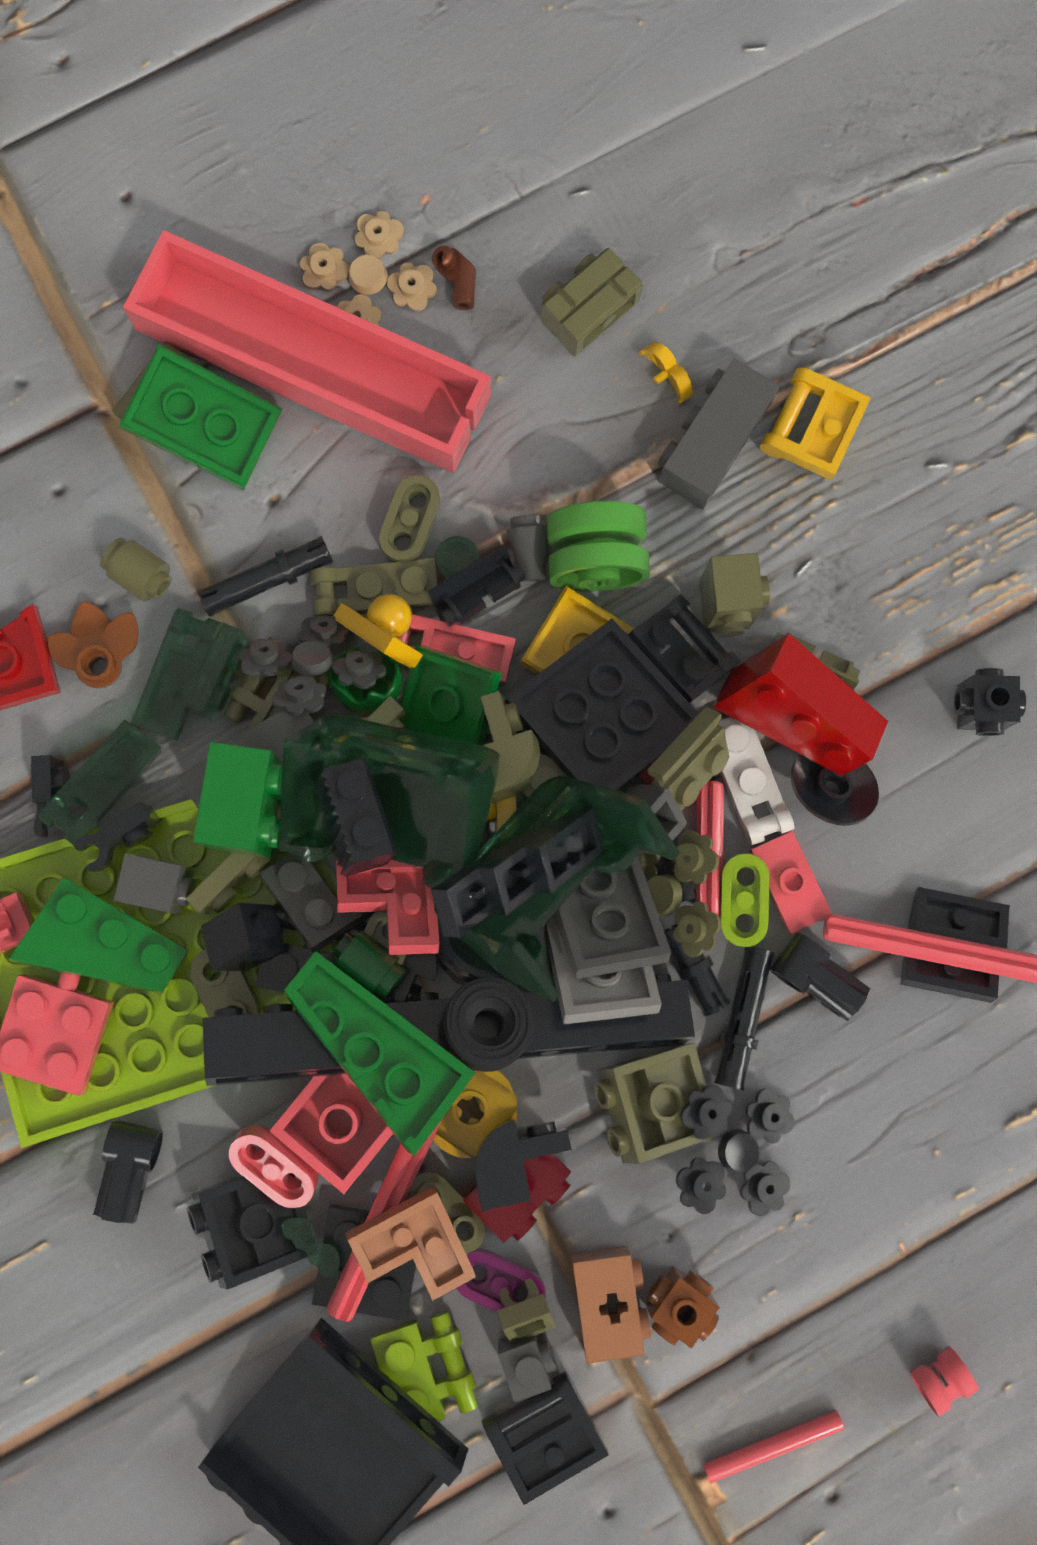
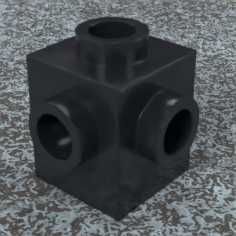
M999 668L976 670L975 675L957 685L954 694V712L957 715V729L976 730V735L978 736L1004 735L1005 729L1021 722V717H1023L1026 710V694L1024 690H1020V676H1004V670Z

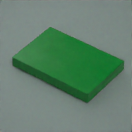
M158 344L119 423V428L244 491L282 412V408Z

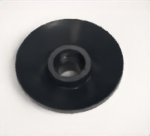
M801 754L797 756L792 765L790 778L797 799L811 814L825 822L841 826L858 824L866 820L878 804L879 788L877 780L867 764L842 776Z

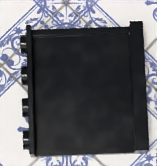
M321 1317L217 1439L198 1468L206 1475L209 1483L215 1489L225 1492L243 1508L245 1515L250 1521L264 1527L280 1542V1545H390L442 1484L445 1483L449 1487L459 1476L469 1448Z

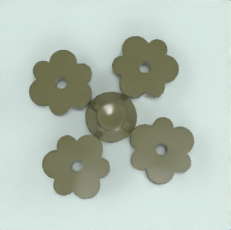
M693 830L684 831L679 838V846H675L671 851L672 860L676 862L674 866L675 877L670 874L658 875V869L655 864L658 863L660 855L636 851L658 916H669L676 912L675 919L678 926L673 933L674 939L682 943L683 951L687 956L698 957L704 950L710 951L715 948L716 938L714 935L721 928V920L716 913L708 912V907L704 902H696L693 906L684 905L680 907L682 888L679 881H692L695 884H703L707 879V873H712L717 869L719 858L717 853L711 850L713 847L712 838L707 835L699 836Z

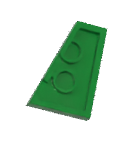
M64 877L8 960L18 964L33 965L56 972L104 980V982L162 994L187 956L188 950Z

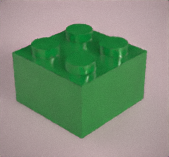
M210 742L193 842L215 851L270 858L272 848H279L282 838L283 820L277 819L279 801L287 800L290 790L291 773L285 771L286 764L271 750Z

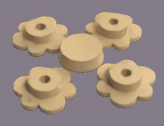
M379 211L375 216L364 214L357 220L359 232L355 235V243L359 248H364L366 255L357 257L351 263L350 269L348 264L343 261L344 255L342 250L337 247L329 249L324 243L313 244L309 249V256L302 257L299 262L301 270L304 271L302 277L304 285L312 290L319 289L322 286L325 291H333L337 286V282H342L349 278L352 288L361 294L354 296L351 302L348 300L341 301L337 307L355 316H360V318L378 326L377 322L381 320L382 312L378 307L372 306L371 299L367 295L379 292L386 282L389 291L394 294L393 301L395 305L399 307L407 305L409 309L416 312L424 310L428 304V298H433L437 294V287L433 283V270L427 265L414 267L411 263H404L400 267V272L392 273L388 277L387 270L380 259L384 257L385 253L394 254L398 251V241L404 235V227L400 221L391 220L390 215L386 211Z

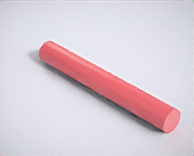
M837 1410L713 1459L704 1463L703 1466L711 1484L845 1430Z

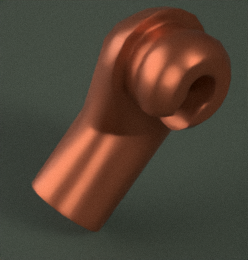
M447 245L437 247L432 254V263L438 272L454 286L453 307L459 310L473 309L476 280L474 265L455 248H450Z

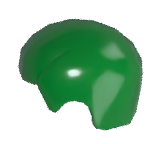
M358 647L349 648L336 657L334 661L339 658H346L347 653L350 651L361 650ZM377 650V653L382 656V665L386 667V674L381 678H376L375 685L370 688H358L354 684L342 685L339 682V676L333 672L332 666L328 670L329 684L335 696L346 709L355 713H373L389 696L396 701L404 681L401 667L396 660Z

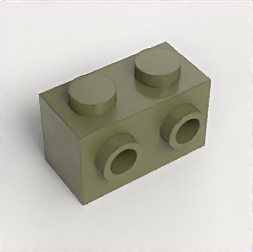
M758 553L711 556L699 580L704 626L709 632H717V637L731 638L745 634L744 629L751 627L764 609V604H768L770 600L769 580L767 576H761Z

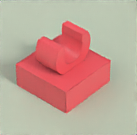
M15 892L0 899V954L18 946L34 922L22 893Z

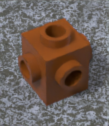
M673 1266L666 1276L662 1274L655 1281L647 1295L649 1302L646 1304L651 1319L655 1321L651 1326L652 1329L674 1346L680 1340L692 1349L698 1339L706 1340L713 1332L719 1320L716 1312L720 1307L711 1294L714 1287L694 1271L690 1270L685 1275ZM684 1305L692 1306L683 1320L677 1317L680 1307Z

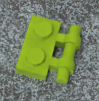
M448 1310L438 1312L430 1317L435 1333L426 1337L422 1336L418 1320L415 1319L374 1333L370 1338L379 1369L437 1421L446 1419V1410L442 1399L448 1396H455L461 1414L473 1411L478 1407L473 1392L476 1382L472 1370H466L459 1347L463 1344L459 1328H453ZM441 1353L448 1376L436 1380L429 1355Z

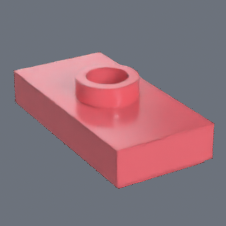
M793 831L749 850L750 854L760 857L769 869V895L788 934L799 931L832 914Z

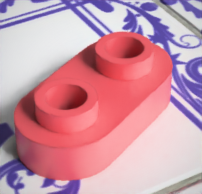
M260 1125L246 1126L237 1133L229 1148V1160L234 1169L277 1204L287 1208H299L311 1200L318 1184L317 1171L270 1132V1129ZM253 1144L261 1147L262 1149L254 1147ZM289 1173H293V1174L296 1175L299 1179H295V1178L291 1177Z

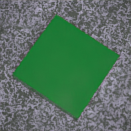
M416 645L414 649L423 654L415 669L413 667L409 669L401 707L407 716L402 722L405 725L404 729L420 743L457 757L459 753L483 746L489 724L480 697L498 691L502 672L424 645Z

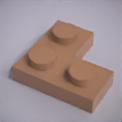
M434 1186L345 1233L368 1283L413 1259L433 1301L476 1277Z

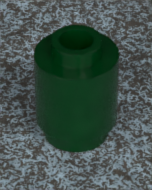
M363 930L356 936L348 932L331 954L337 960L335 963L337 968L382 1001L388 997L407 970L398 963L400 958L397 955H389L388 949Z

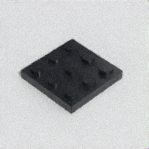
M610 619L506 698L507 704L515 703L527 731L532 730L538 739L539 745L596 810L647 770L699 714L613 619Z

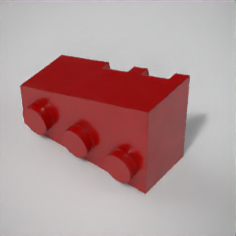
M789 633L731 670L713 705V708L840 776L873 760L888 723L886 718Z

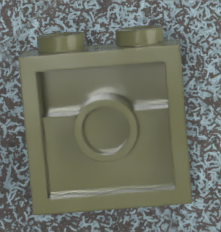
M695 1043L683 1044L597 1070L600 1080L594 1084L595 1097L602 1109H608L612 1128L607 1130V1141L612 1153L617 1157L621 1156L622 1163L640 1164L715 1138L710 1135L704 1140L695 1138L692 1132L693 1129L685 1127L680 1119L682 1109L689 1104L687 1101L689 1092L692 1090L702 1091L706 1086Z

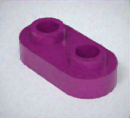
M478 1248L476 1251L469 1253L467 1257L471 1266H484L487 1270V1276L482 1280L472 1279L457 1287V1290L463 1297L495 1312L505 1308L500 1298V1291L504 1287H507L512 1301L517 1303L524 1301L515 1298L513 1290L518 1285H526L525 1280L529 1278L534 1281L539 1294L544 1293L546 1297L544 1282L535 1271L483 1248Z

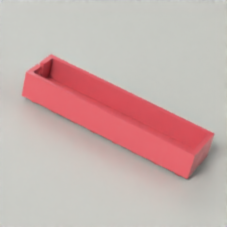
M165 230L162 231L123 306L136 331L162 343L167 342L184 353L453 474L471 439L470 429L475 431L491 398L490 375Z

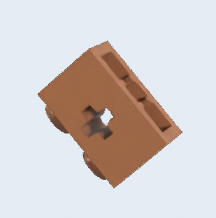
M627 1246L571 1254L586 1363L644 1356L643 1339L651 1338L647 1308L638 1309L636 1290L644 1289L640 1259L631 1260ZM616 1293L617 1299L620 1301L616 1305L617 1312L608 1313L605 1305L607 1303V1294Z

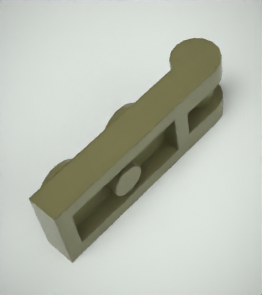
M435 558L344 568L321 567L310 571L311 586L316 587L317 600L313 601L314 617L321 615L334 616L341 603L360 614H367L370 603L384 594L402 597L411 609L434 606L428 591L438 585ZM347 585L348 598L336 599L334 587Z

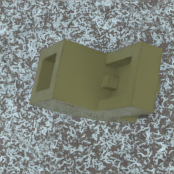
M499 691L480 697L494 742L457 754L470 799L479 808L506 800L520 793L532 781L540 760L538 739L532 730L516 734L517 731L523 730L519 712L515 703L507 704Z

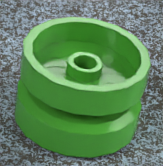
M594 501L568 505L556 509L547 515V541L550 546L557 549L556 552L549 556L550 584L559 589H564L565 586H568L574 591L594 592L623 589L648 580L650 575L649 552L638 545L646 540L648 534L646 511L641 506L627 502Z

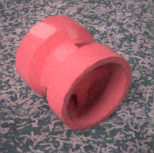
M950 1346L937 1354L934 1363L929 1366L919 1365L909 1372L923 1398L938 1417L951 1410L952 1402L957 1398H969L979 1391L973 1376Z

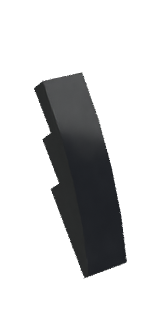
M584 807L530 831L467 865L432 888L431 892L443 936L460 938L490 914L508 915L534 893L552 894L604 852V847L594 807Z

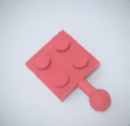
M61 973L58 984L26 974L18 975L0 1030V1072L81 1096L85 1094L114 1001L76 990L80 975Z

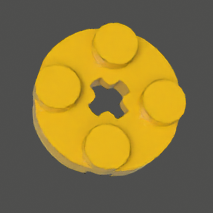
M473 1070L475 1072L474 1076L444 1115L433 1141L443 1151L459 1158L476 1157L481 1142L495 1126L513 1118L515 1122L517 1121L516 1095L510 1081L499 1070L492 1072ZM475 1096L481 1100L479 1109L484 1114L480 1119L471 1117L468 1122L463 1121L460 1118L463 1110L457 1104L462 1098L469 1101Z

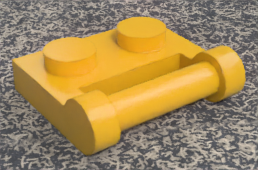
M797 368L790 381L793 387L771 433L764 435L760 449L771 457L783 458L826 479L832 480L871 397L810 369ZM813 393L820 396L821 400L800 444L789 440L788 436L808 394Z

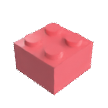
M347 1074L313 1077L270 1129V1132L343 1194L346 1193L393 1135L389 1127Z

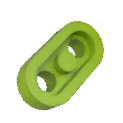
M742 853L732 857L726 863L722 873L721 928L727 940L740 947H751L758 944L765 937L769 925V869L760 857L750 853ZM748 867L754 871L755 881L752 884L744 885L739 882L737 875L741 868ZM739 915H750L754 919V927L749 931L739 929L736 923Z

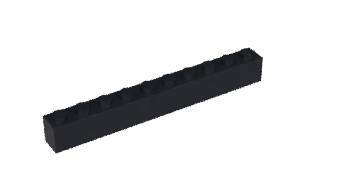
M669 974L655 975L662 1003L657 1014L563 1024L555 984L551 986L552 990L537 992H534L532 985H517L516 987L528 999L534 1015L532 1039L518 1059L683 1045L695 1037L687 980L671 981V975ZM425 992L411 995L409 1002L391 1003V997L389 996L382 1001L449 1052L442 1035V1019L451 998L439 999V993ZM292 1004L268 1005L263 1008L264 1013L244 1014L242 1008H222L213 1011V1017L202 1018L204 1070L207 1086L346 1074L297 1010L293 1011ZM483 1011L475 1016L474 1027L479 1035L485 1038H493L500 1034L501 1021L493 1012Z

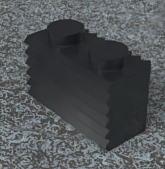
M360 759L325 768L313 791L319 794L316 800L322 803L319 809L325 812L322 819L328 821L325 828L331 830L328 837L334 840L331 846L337 849L334 855L340 858L337 865L343 867L340 874L347 877L388 864L397 851L367 760Z

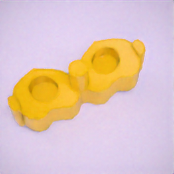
M654 341L638 352L639 355H644L661 370L660 373L652 378L656 385L668 378L675 389L678 406L694 395L688 373L682 366L677 364L674 355L668 347Z

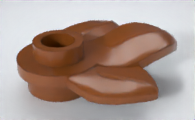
M83 601L73 617L70 633L62 632L49 635L47 638L48 648L53 660L60 667L76 671L78 678L84 684L97 689L106 688L119 678L122 671V660L135 650L138 642L139 628L132 612L121 614L111 621L95 605ZM98 660H106L107 666L105 671L95 674L93 672L94 663Z

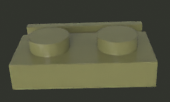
M705 707L648 768V774L655 778L651 785L668 787L681 811L686 806L694 803L700 790L713 775L719 774L724 769L730 758L724 727L718 725L722 718L721 713Z

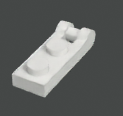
M732 717L719 721L718 725L724 727L730 757L720 774L749 845L753 846L765 840L764 836L777 831L780 835L793 831L795 827L792 816L784 804L756 731ZM765 802L770 815L757 819L752 807Z

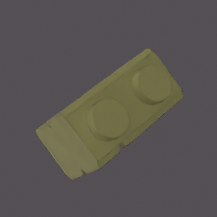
M606 248L597 257L593 253L584 257L574 270L575 276L564 285L560 281L556 282L542 297L541 321L543 325L555 337L559 338L563 346L573 356L580 354L640 301L643 288L642 281L629 267L624 266L623 261L610 248Z

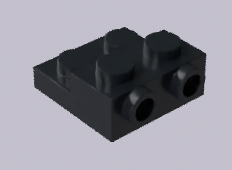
M289 1173L291 1177L295 1178L293 1173ZM244 1176L235 1177L192 1193L194 1204L187 1207L188 1218L194 1234L203 1233L209 1251L201 1254L207 1279L210 1283L218 1280L220 1288L231 1289L319 1253L305 1207L287 1208L277 1204Z

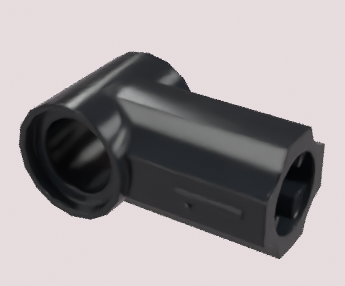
M796 932L770 968L771 973L794 990L802 994L806 992L838 1017L849 1021L860 1010L871 988L829 959L831 955L819 944L807 936Z
M120 1120L112 1122L103 1146L102 1161L106 1162L93 1215L100 1217L102 1220L115 1223L133 1224L137 1221L148 1174L153 1171L160 1154L163 1141L162 1130Z

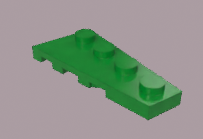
M315 951L284 989V995L403 1147L414 1158L472 1079L475 1072Z

